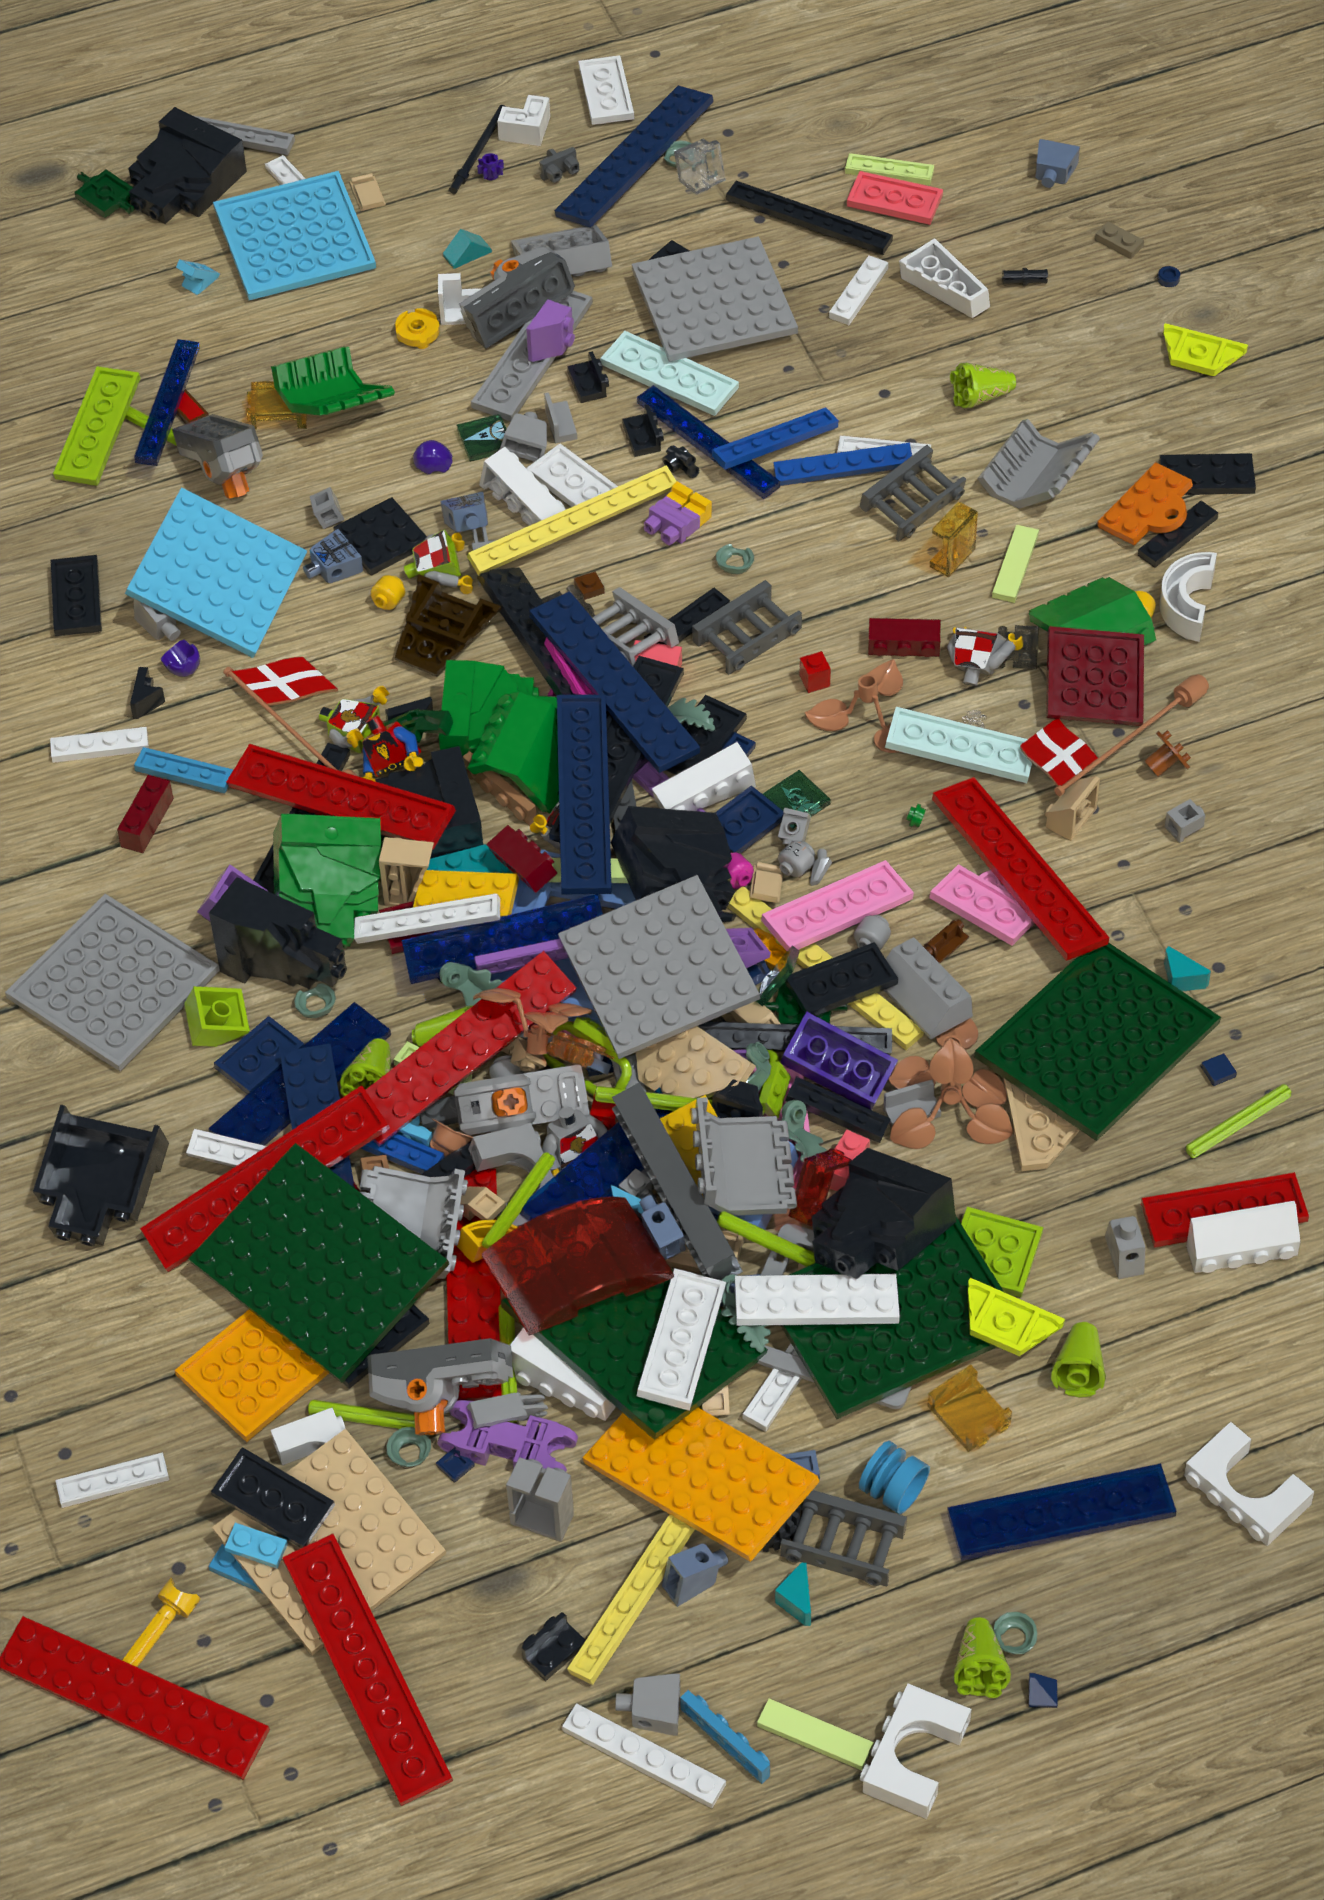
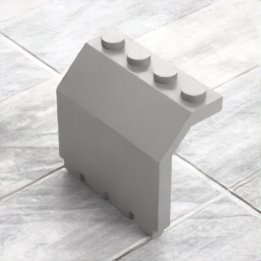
M1029 419L1022 420L977 479L991 497L1019 509L1052 499L1062 491L1090 451L1098 443L1100 437L1090 432L1057 443L1041 436Z
M707 1097L697 1098L695 1108H691V1123L696 1124L697 1131H693L694 1147L699 1149V1154H696L695 1163L696 1170H701V1178H698V1192L703 1194L704 1204L720 1212L725 1211L732 1215L786 1214L787 1209L796 1208L797 1201L795 1188H793L795 1184L793 1167L790 1164L792 1159L790 1143L788 1142L787 1121H777V1116L718 1118L706 1112Z
M374 1166L372 1170H362L359 1188L369 1191V1193H360L449 1261L448 1267L437 1278L444 1279L450 1271L454 1270L456 1264V1255H453V1248L458 1245L460 1230H456L457 1222L458 1220L461 1221L464 1211V1205H461L460 1202L461 1195H465L468 1180L464 1179L465 1170L454 1169L450 1176L427 1177Z

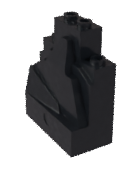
M174 107L158 122L160 130L157 138L136 157L137 161L128 168L131 184L134 185L129 191L131 205L134 206V210L142 212L164 224L169 222L181 209L200 217L213 202L217 201L247 172L242 139Z
M459 746L431 752V760L424 763L421 767H416L415 771L402 770L389 773L388 777L375 779V782L454 806L456 811L435 848L432 850L430 859L483 845L481 819ZM381 834V850H382V846H383V842H384V837H388V836H385V835H382V834Z
M628 806L610 843L635 900L637 901L698 875L720 917L723 912L722 910H726L735 891L730 883L732 877L728 871L732 856L725 831L717 814L712 812Z
M235 878L209 912L219 970L221 973L244 984L253 976L280 980L293 987L299 984L310 990L313 984L318 981L333 987L338 979L344 977L347 971L342 939L317 928L314 912L241 878Z
M60 1105L33 1189V1193L41 1204L54 1206L48 1227L56 1238L64 1241H70V1238L76 1239L81 1244L87 1246H95V1244L104 1245L112 1217L117 1221L125 1223L129 1222V1220L138 1221L154 1171L161 1172L169 1142L160 1126L154 1125L152 1132L71 1115L65 1105Z
M866 1148L848 1163L850 1174L845 1185L821 1204L822 1209L812 1216L815 1238L812 1243L815 1263L858 1279L876 1263L897 1271L900 1270L956 1222L952 1178L871 1148Z

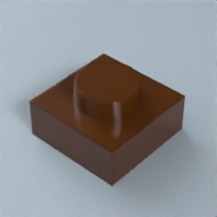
M596 571L574 578V585L583 601L605 594L604 586Z

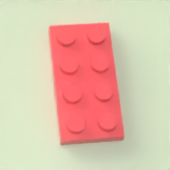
M859 171L848 196L847 207L931 225L942 199L943 189Z

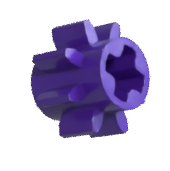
M488 153L482 159H478V174H483L484 179L495 180L499 175H503L504 162L502 159L498 160V155Z

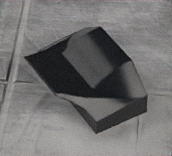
M732 1079L727 1087L712 1096V1107L719 1118L763 1117V1106L759 1100L758 1086L739 1081L738 1085L732 1086L737 1082V1080Z

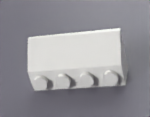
M1295 1201L1191 1218L1186 1247L1194 1273H1210L1221 1268H1238L1245 1264H1262L1268 1260L1290 1259L1293 1256H1297L1300 1246V1234Z

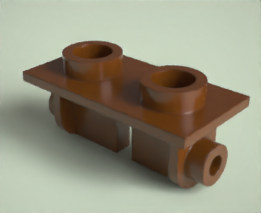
M952 920L923 947L941 963L969 939V936L963 932L964 924L961 920Z

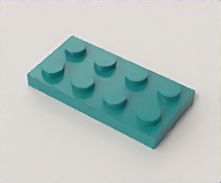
M486 844L432 858L427 870L512 873L496 859Z

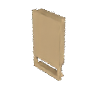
M372 173L351 178L350 185L360 211L386 205L376 178Z
M757 862V865H754L750 898L779 903L783 877L779 866Z

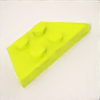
M1164 324L1163 334L1172 366L1216 376L1247 353V344Z
M970 1278L968 1281L969 1328L971 1336L1021 1356L1064 1326L1065 1319L975 1279Z

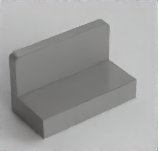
M549 392L544 393L545 412L555 444L577 440V432L568 402L563 401L552 404Z
M933 1080L884 1094L883 1111L886 1117L891 1119L889 1122L891 1128L896 1119L910 1108H922L927 1118L931 1115L937 1103L934 1096ZM939 1108V1110H938V1112H937L935 1118L941 1117V1109H940V1108Z

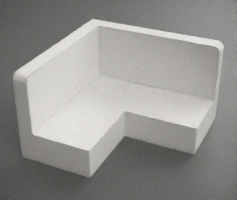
M528 95L524 109L502 106L497 121L499 140L541 146L550 119L549 98Z
M460 273L438 274L441 325L466 324L461 314L459 303L481 290L462 289Z

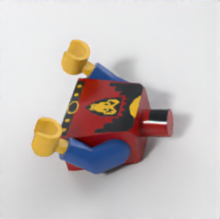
M379 715L366 721L372 733L362 741L363 774L365 775L362 778L375 781L372 778L373 775L378 777L402 765L408 771H415V767L423 765L422 758L417 757L422 751L417 746L415 734L402 727L399 722H393L384 726Z

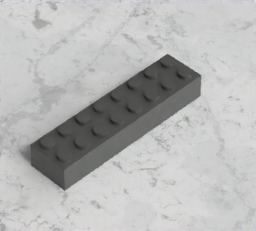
M640 1082L613 1096L612 1099L616 1106L612 1110L662 1202L666 1203L682 1231L685 1244L701 1274L709 1278L722 1280L727 1275L742 1273L743 1271L708 1205L704 1204L702 1194H699L696 1183Z

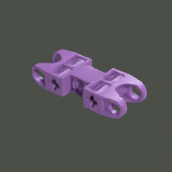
M458 1400L449 1412L453 1417L461 1420L465 1428L457 1432L451 1431V1434L442 1433L437 1442L443 1451L448 1453L456 1447V1450L460 1451L461 1456L486 1466L491 1454L513 1460L514 1467L519 1457L526 1460H537L545 1469L550 1467L567 1471L566 1467L560 1462L555 1461L556 1458L550 1454L554 1450L575 1447L578 1436L564 1425L532 1415L529 1416L526 1426L502 1422L493 1426H483L474 1429L473 1418L470 1410L468 1411L467 1405L473 1401Z

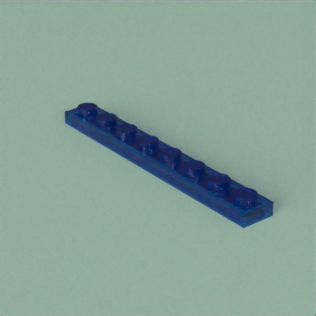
M177 339L134 456L135 463L158 466L200 349L199 342Z
M654 385L637 396V403L644 408V405L649 404L651 412H655L661 422L718 464L712 457V449L728 444L727 440ZM753 460L725 469L763 499L780 488V481Z

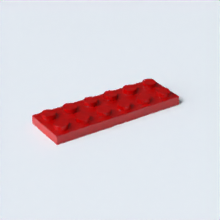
M1295 1172L1141 1199V1206L1154 1248L1187 1242L1191 1218L1295 1201L1298 1223L1308 1222L1309 1219Z

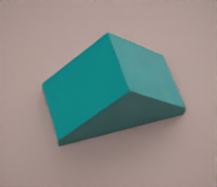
M460 228L443 252V257L453 269H456L491 253L492 249L481 236Z
M1170 946L1166 948L1164 967L1169 983L1181 991L1206 989L1209 986L1211 970Z
M800 1563L776 1588L775 1603L804 1626H811L807 1563Z

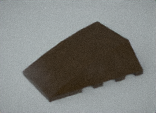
M419 574L417 587L411 599L410 611L406 616V625L404 630H402L395 654V660L438 676L446 667V660H453L502 608L481 598L477 605L444 593L438 581Z

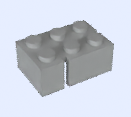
M519 1457L506 1484L510 1524L562 1542L574 1516L571 1475L563 1469H552L550 1467L545 1469L537 1460H526Z

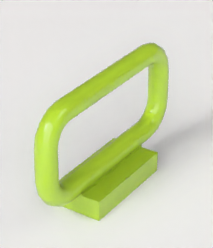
M577 1017L574 1023L568 1021L553 1031L552 1036L557 1038L560 1031L566 1030L617 1063L621 1067L622 1073L614 1088L626 1089L632 1075V1067L626 1057L618 1059L601 1025L589 1017ZM543 1054L547 1062L546 1064L550 1068L566 1067V1065L555 1059L551 1054ZM584 1078L586 1091L594 1096L598 1086Z
M767 1050L769 1053L768 1060L772 1067L769 1077L761 1087L759 1100L763 1106V1115L766 1114L768 1117L777 1116L779 1118L791 1076L780 1063L777 1053Z

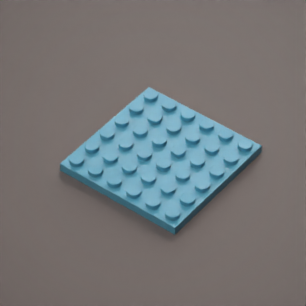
M339 171L213 202L214 210L249 300L376 268L375 259Z
M181 487L125 594L254 658L307 550Z

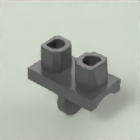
M574 147L558 153L554 149L547 150V158L539 161L541 167L540 178L543 181L550 179L555 183L561 180L562 173L565 171L572 175L580 171Z

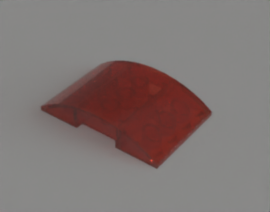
M624 1197L592 1198L556 1208L512 1230L482 1253V1259L529 1336L577 1317L578 1310L621 1292L627 1297L674 1278L671 1268Z

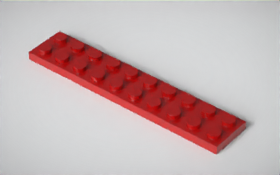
M253 744L248 745L226 781L229 788L317 815L380 818L382 835L391 838L434 842L432 850L435 848L456 811L453 805Z
M975 777L933 792L932 800L1066 961L1108 945L1110 937Z
M542 951L496 987L520 993L524 1014L528 1012H551L548 1010L550 1005L562 1003L577 990L575 985L545 951ZM481 999L368 1087L366 1092L390 1127L389 1130L373 1139L378 1146L382 1145L523 1034L524 1029L517 1005L513 1002L499 1003ZM526 1019L529 1029L535 1023Z
M361 1085L140 1229L167 1272H170L188 1260L295 1143L326 1167L330 1168L389 1130L390 1127Z
M496 1168L478 1172L476 1169L464 1177L465 1180H468L467 1187H486L497 1195ZM462 1216L461 1221L458 1220L456 1230L461 1231V1228L482 1220L474 1216L469 1221ZM454 1246L453 1255H456V1264L454 1270L450 1271L447 1275L448 1344L489 1338L500 1342V1262L492 1259H480L472 1263L457 1246ZM479 1384V1387L463 1388L462 1385H459L458 1400L478 1401L502 1396L501 1384Z
M334 1533L282 1557L400 1806L452 1782L453 1778Z
M22 1616L0 1656L1 1671L242 1780L245 1779L270 1731L268 1725Z

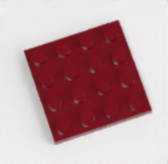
M1049 626L1046 718L1141 726L1144 720V634Z

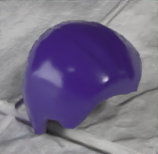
M428 440L416 448L413 454V463L417 469L426 474H431L435 471L445 473L453 463V456L444 444L436 440Z
M185 640L176 643L161 657V661L168 671L179 677H187L195 673L201 659L194 644L190 645Z

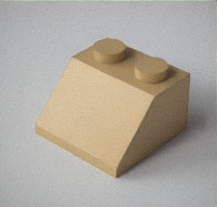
M1094 776L1078 779L1065 789V793L1058 797L1056 803L1050 804L1046 810V828L1071 841L1097 809L1100 778Z

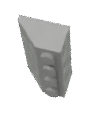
M914 937L891 950L886 960L897 975L898 984L884 989V991L930 1040L973 1017L971 995Z

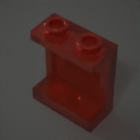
M829 1149L828 1151L805 1158L795 1190L797 1207L790 1209L788 1216L810 1227L813 1226L812 1216L822 1209L821 1204L827 1199L834 1171L849 1166L848 1163L852 1159L844 1156V1152L837 1149Z

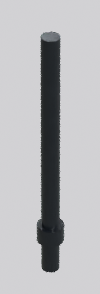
M505 105L498 107L464 165L454 175V181L449 188L452 194H456L460 186L467 181L468 173L496 129L502 106L506 107Z

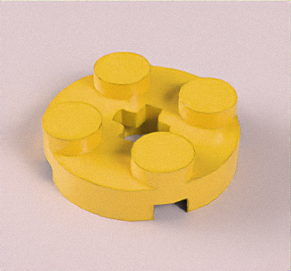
M417 308L415 312L411 313L405 311L398 316L395 322L397 340L419 349L427 348L440 334L437 316L427 309Z

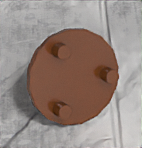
M1168 730L1163 734L1158 731L1156 734L1164 744L1145 759L1144 762L1157 777L1162 775L1177 761L1188 770L1190 766L1187 764V761L1191 757L1187 752L1183 756L1179 754L1184 747L1180 743L1175 747L1170 744L1167 739L1172 735Z

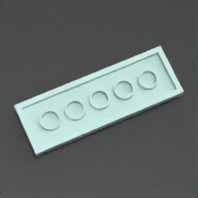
M624 331L600 358L603 366L713 416L720 411L739 388L738 381L687 358L669 362L663 347L627 331Z
M900 707L895 708L885 745L887 749L1027 783L1032 762L1028 760L1020 749V745L1028 739Z

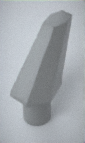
M825 849L817 851V860L813 864L810 879L811 886L820 883L832 864L830 858L827 857Z

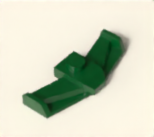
M420 709L410 710L405 714L383 722L384 726L393 722H399L402 727L415 734L417 743H420L423 733L449 735L453 725L449 711Z

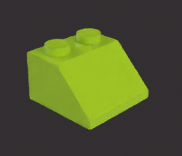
M193 987L184 1003L192 1046L217 1047L250 1032L242 989Z

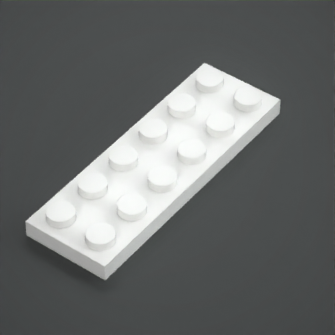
M674 1268L640 1380L637 1397L690 1411L726 1282Z
M863 1274L858 1279L848 1275L735 1276L737 1326L899 1324L896 1274Z

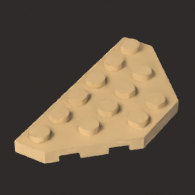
M698 1026L636 1052L638 1080L659 1094L700 1098L706 1095L707 1098H710L716 1092L722 1091L727 1087L732 1079L737 1080L732 1086L738 1085L739 1081L746 1082L756 1065Z
M1003 1077L1021 1170L1047 1169L1080 1130Z

